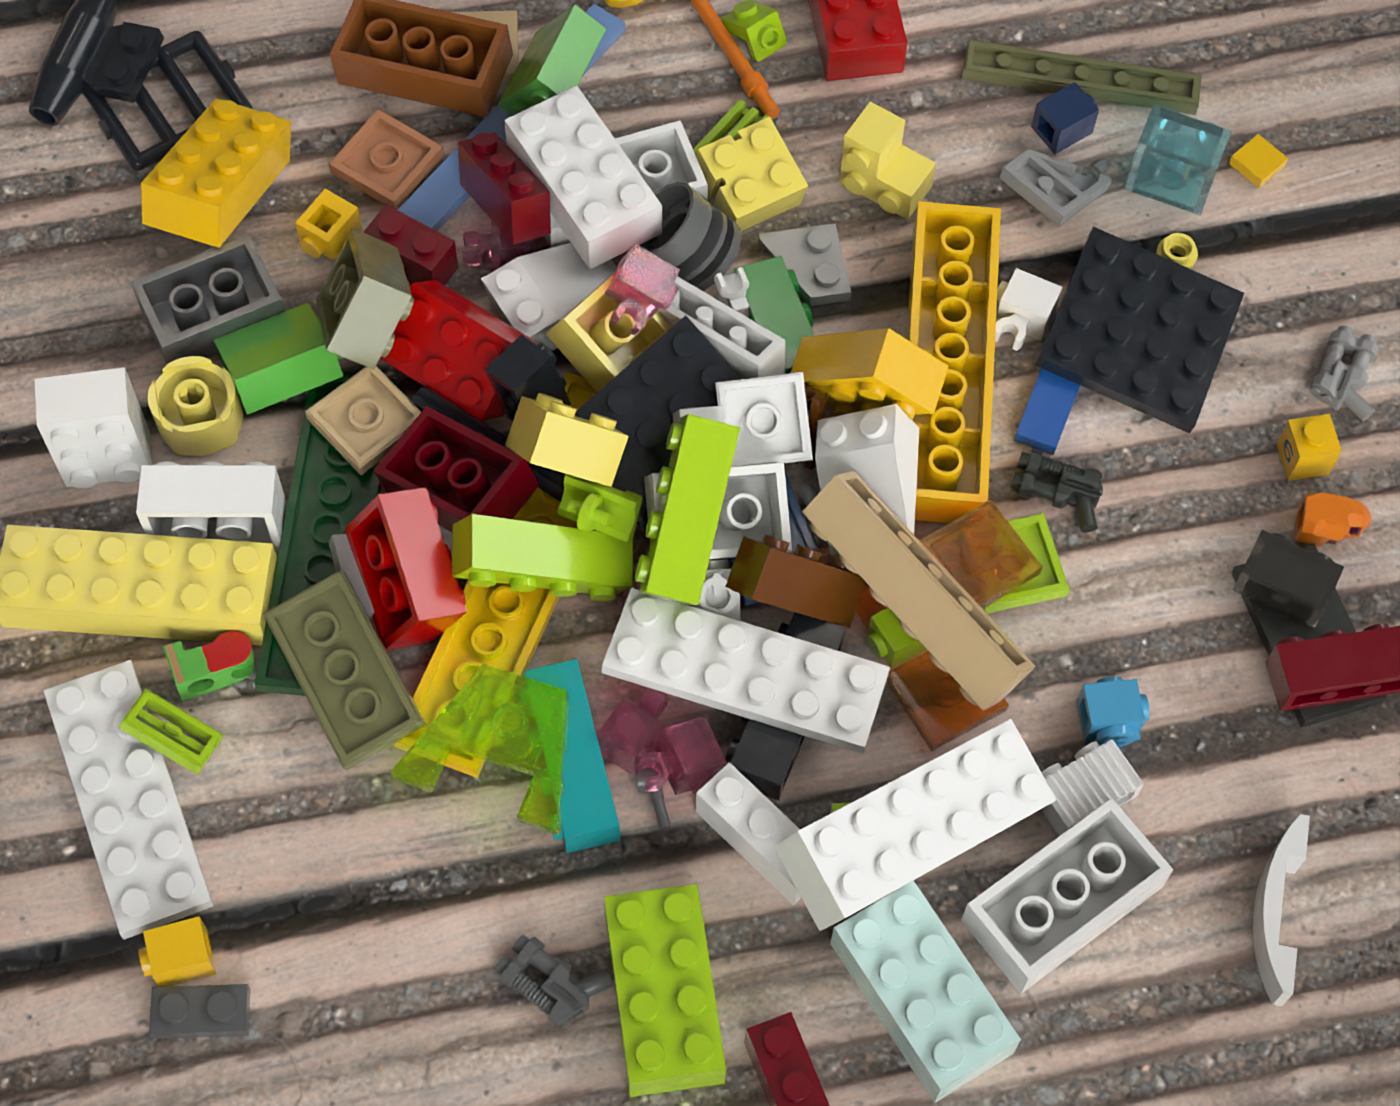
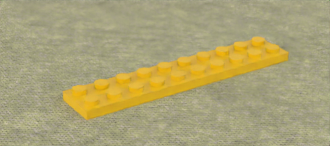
M569 372L566 373L564 379L567 385L564 388L571 403L570 406L578 410L597 392L584 377ZM539 488L536 489L513 518V520L578 528L576 522L557 515L561 502ZM468 580L463 590L467 612L444 631L413 696V700L426 725L394 743V747L478 778L525 675L524 671L527 670L560 598L559 596L551 595L550 589L537 588L534 591L517 592L510 590V584L496 583V585L490 587H476L469 585Z

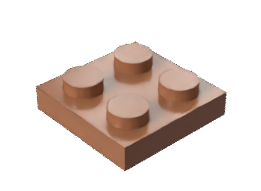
M377 109L329 163L331 174L382 204H387L397 210L442 159L444 152L442 145Z

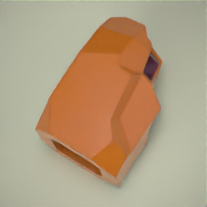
M1324 492L1305 494L1296 514L1294 538L1296 542L1309 545L1315 544L1318 547L1324 543L1335 545L1343 539L1359 538L1361 533L1371 524V514L1363 503L1345 496Z

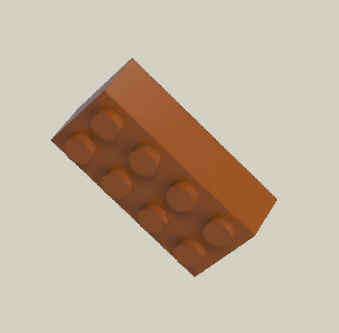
M354 0L329 55L338 84L488 117L512 59L513 50L507 24L397 0Z

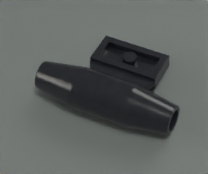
M76 0L66 13L40 66L29 106V113L42 123L52 126L58 125L82 94L86 84L98 96L134 103L164 40L160 29L125 21L121 25L113 26L120 0Z

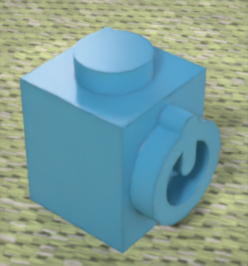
M1109 676L1099 679L1096 683L1083 684L1076 701L1084 742L1097 741L1101 746L1109 740H1113L1118 747L1128 745L1140 739L1139 733L1145 721L1149 720L1148 699L1146 694H1140L1137 679L1123 680L1119 676Z

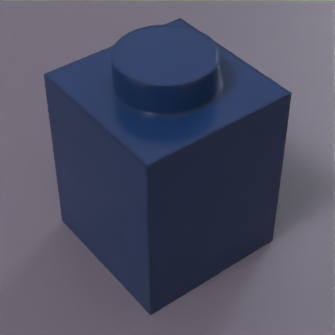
M1074 82L1036 104L1031 128L1054 154H1057L1093 133L1099 109L1093 97L1084 93Z

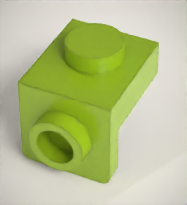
M754 0L738 3L734 6L733 11L721 18L731 35L747 42L751 57L755 61H762L787 44L778 11Z

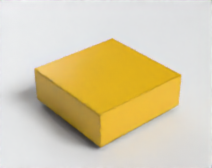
M1257 134L1231 156L1229 165L1257 188H1260L1285 167L1288 157L1261 135Z

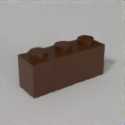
M768 534L763 535L762 541L743 536L725 587L755 601L850 628L866 582L859 574L853 573L841 562L840 557L829 554L827 561L820 560L821 552L800 544L796 545L795 551L788 550L789 542Z

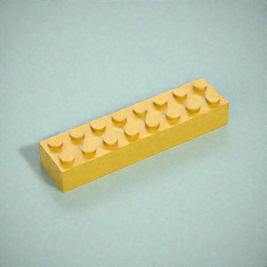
M918 201L913 228L906 339L949 367L934 414L915 415L911 419L919 427L915 520L976 526L983 522L987 508L1001 208Z

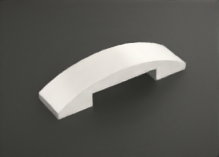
M1302 814L1291 824L1272 851L1259 881L1253 911V944L1259 974L1272 1005L1281 1007L1293 995L1297 948L1279 945L1285 873L1295 874L1306 860L1310 816Z

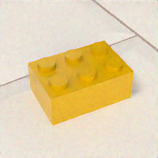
M884 328L802 336L791 373L803 372L805 385L827 393L826 406L832 409L834 417L897 404L910 419H913L915 415L934 414L949 366L893 330Z

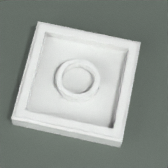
M803 372L715 383L718 406L724 407L725 423L740 427L731 467L774 463L787 464L813 460Z

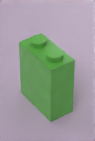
M574 4L535 32L498 106L508 112L511 117L576 85L578 86L606 28Z
M309 303L213 339L223 367L229 371L239 400L247 415L343 377L338 360L344 357L326 350L320 317L315 315Z

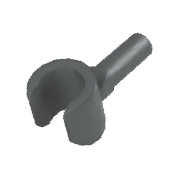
M655 766L638 767V792H652V802L660 830L670 828L671 824L663 795L662 771Z

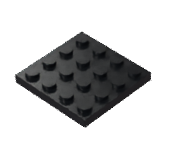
M1093 226L1035 365L1190 434L1197 423L1244 292Z
M686 315L576 410L575 416L587 420L590 419L591 413L617 421L615 429L628 436L612 487L624 492L628 490L642 496V505L636 524L645 534L648 515L644 477L653 473H660L663 466L669 467L672 450L667 449L666 444L673 423V413L679 409L718 406L715 383L741 380Z

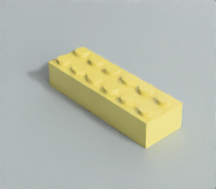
M7 525L0 555V624L5 628L214 642L224 632L238 631L248 636L252 645L262 646L266 624L263 613L267 612L269 608L277 564L276 552L273 543Z

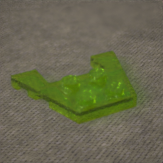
M482 664L395 765L391 775L399 782L433 792L448 754L452 749L531 775L533 778L517 818L521 823L559 835L562 822L560 809L561 796H563L564 792L563 764L564 752H566L570 696L565 689Z

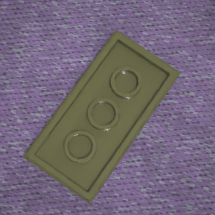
M342 569L263 613L344 769L349 770L426 725L351 582Z

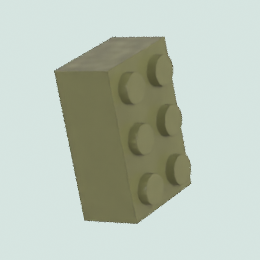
M351 228L316 298L327 351L372 369L375 368L380 357H387L395 339L393 332L399 320L405 321L414 302L398 247Z

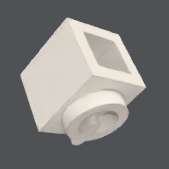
M728 559L709 560L699 605H694V607L741 621L740 594L725 587L732 569L728 568Z

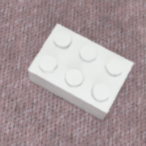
M125 367L34 379L37 427L66 487L90 488L97 483L111 481L134 482L140 479L141 465H152L150 431Z
M168 461L159 462L156 465H141L136 514L145 534L273 543L275 552H279L287 502L276 465H267L262 462H249L245 465H223L218 462H204L200 465H179Z
M784 463L731 467L709 560L736 558L743 536L762 541L763 535L768 534L789 542L788 550L792 551ZM653 473L644 477L648 519L652 510L657 512L659 510L662 494L656 493L659 473Z

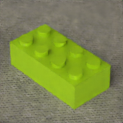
M698 884L604 896L605 919L629 1096L636 1097L725 1084L726 1064Z

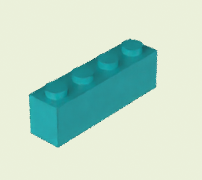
M574 659L525 670L526 687L518 688L524 715L532 713L536 728L528 729L534 756L542 754L546 767L545 770L538 771L544 798L553 796L556 812L548 813L554 840L563 838L566 853L620 841V825L578 660Z

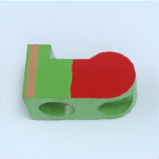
M238 631L224 632L214 642L184 651L181 641L163 646L182 701L242 681L250 677L256 667V657L248 636Z

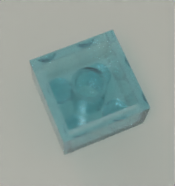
M1153 105L1139 139L1124 189L1201 215L1232 131L1221 128L1211 122H1204L1180 114L1172 109Z

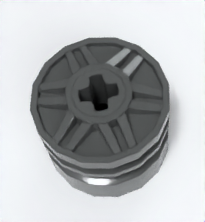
M675 182L666 185L655 193V196L662 204V234L631 250L647 265L653 261L698 289L705 291L715 284L714 277L716 274L722 273L723 276L732 265L740 247L741 229L734 220L724 215L719 208L711 206L708 200L688 183Z

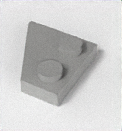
M836 223L758 234L759 249L763 253L767 251L773 258L782 256L787 270H794L799 284L798 294L809 306L850 301L851 288Z

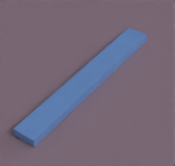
M593 4L586 13L604 26L606 31L584 74L625 32L624 21L596 4ZM497 105L465 140L473 138L479 133L496 132L506 143L504 120L510 117L509 113ZM458 147L406 200L398 211L436 231L447 222L470 197L467 191L460 185Z

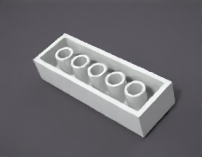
M1009 719L795 832L774 845V848L819 931L1037 812L1057 799L1012 719Z

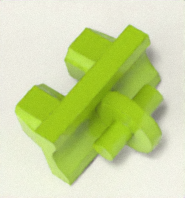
M569 474L565 475L563 482L564 493L557 515L576 522L578 529L586 533L594 529L625 542L633 539L643 500L641 495L628 490L624 492Z

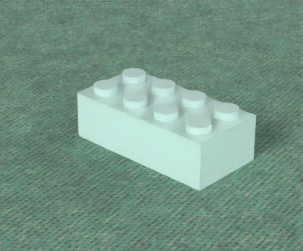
M914 880L834 927L830 942L831 946L934 1103L1015 1052L1021 1041L1020 1037Z

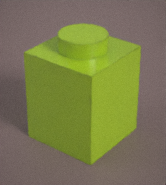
M888 607L871 616L866 641L873 655L877 659L883 658L891 670L926 651L927 648L918 639L912 638L901 628L899 624L900 619Z

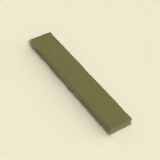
M968 39L961 79L1056 93L1075 82L1084 93L1091 95L1095 100L1196 115L1199 107L1202 75Z

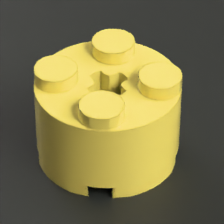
M202 356L183 357L167 364L162 369L163 373L155 383L154 380L152 381L148 390L149 408L163 441L178 456H206L224 448L232 447L239 438V431L243 422V410L229 371L224 367L221 368L213 364L211 359Z

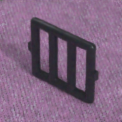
M192 31L160 47L150 70L157 66L160 67L195 121L207 108L173 60L192 49L196 51L228 100L235 102L237 105L253 109L251 103L234 80L236 77L233 68L227 60H220L200 31ZM87 84L83 89V95L100 119L98 124L107 140H114L131 168L136 171L161 161L188 130L186 129L176 134L145 86L142 85L135 102L162 142L140 152L105 97L98 96Z

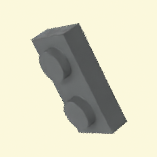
M248 984L152 987L149 1035L152 1039L249 1036L251 989Z

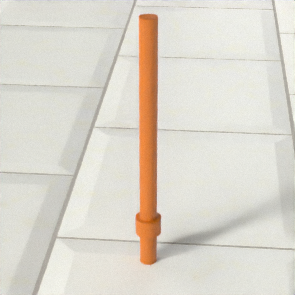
M690 0L740 77V86L747 97L755 100L764 116L767 115L771 119L777 117L780 109L767 91L769 87L760 72L754 71L708 0Z

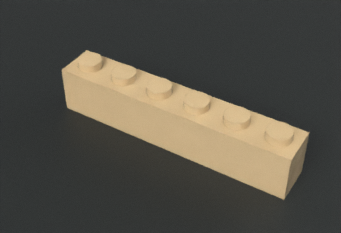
M855 471L835 475L802 511L811 521L810 526L813 532L821 539L832 544L840 553V560L844 566L864 579L870 586L869 591L875 600L884 606H888L900 619L899 624L901 628L912 638L918 639L927 648L932 662L940 670L948 672L959 683L962 695L970 703L980 706L982 710H985L1001 702L1036 667Z

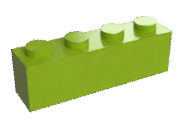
M691 414L681 417L679 423H672L666 448L672 450L669 467L663 466L661 468L656 486V493L662 494L658 512L651 511L646 527L645 536L652 538L648 556L641 555L635 574V581L641 582L639 593L687 605H699L740 427Z
M471 514L453 524L452 577L469 579V585L476 587H490L496 585V583L510 584V590L517 592H529L537 588L550 589V594L553 596L567 597L574 596L577 593L589 594V599L593 601H612L616 599V594L633 588V540L625 542L593 530L586 533L572 527Z

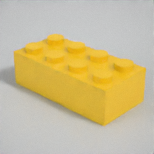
M216 98L141 182L142 224L220 248L290 162L291 121L277 117L269 112L257 111L237 105L230 100Z

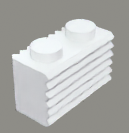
M1109 740L1101 746L1097 741L1092 742L1079 750L1074 756L1076 761L1071 762L1068 766L1062 768L1060 763H1056L1041 772L1057 799L1041 810L1059 836L1111 798L1121 807L1138 797L1144 783L1113 740Z

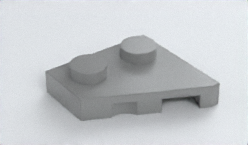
M1027 149L1005 165L999 177L1058 227L1105 193L1112 181L1110 177L1100 174L1098 180L1075 172L1077 165L1063 160L1051 159L1048 155L1032 149Z

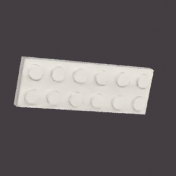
M633 588L629 592L602 664L603 674L861 754L864 753L890 670L889 666L686 604L639 593V590Z
M128 660L43 690L115 921L123 940L141 934L145 930L157 928L213 907L214 905L164 755L119 729L123 718L142 694L132 661ZM144 706L143 710L149 713L148 708Z

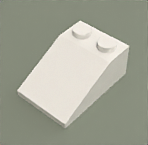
M570 242L517 257L481 278L491 304L504 322L533 340L542 342L553 351L557 347L548 338L546 333L602 282L614 274L618 268L610 259L589 270Z
M897 404L818 420L815 461L820 491L835 475L855 471L914 534L919 427ZM828 541L830 554L840 557V553Z

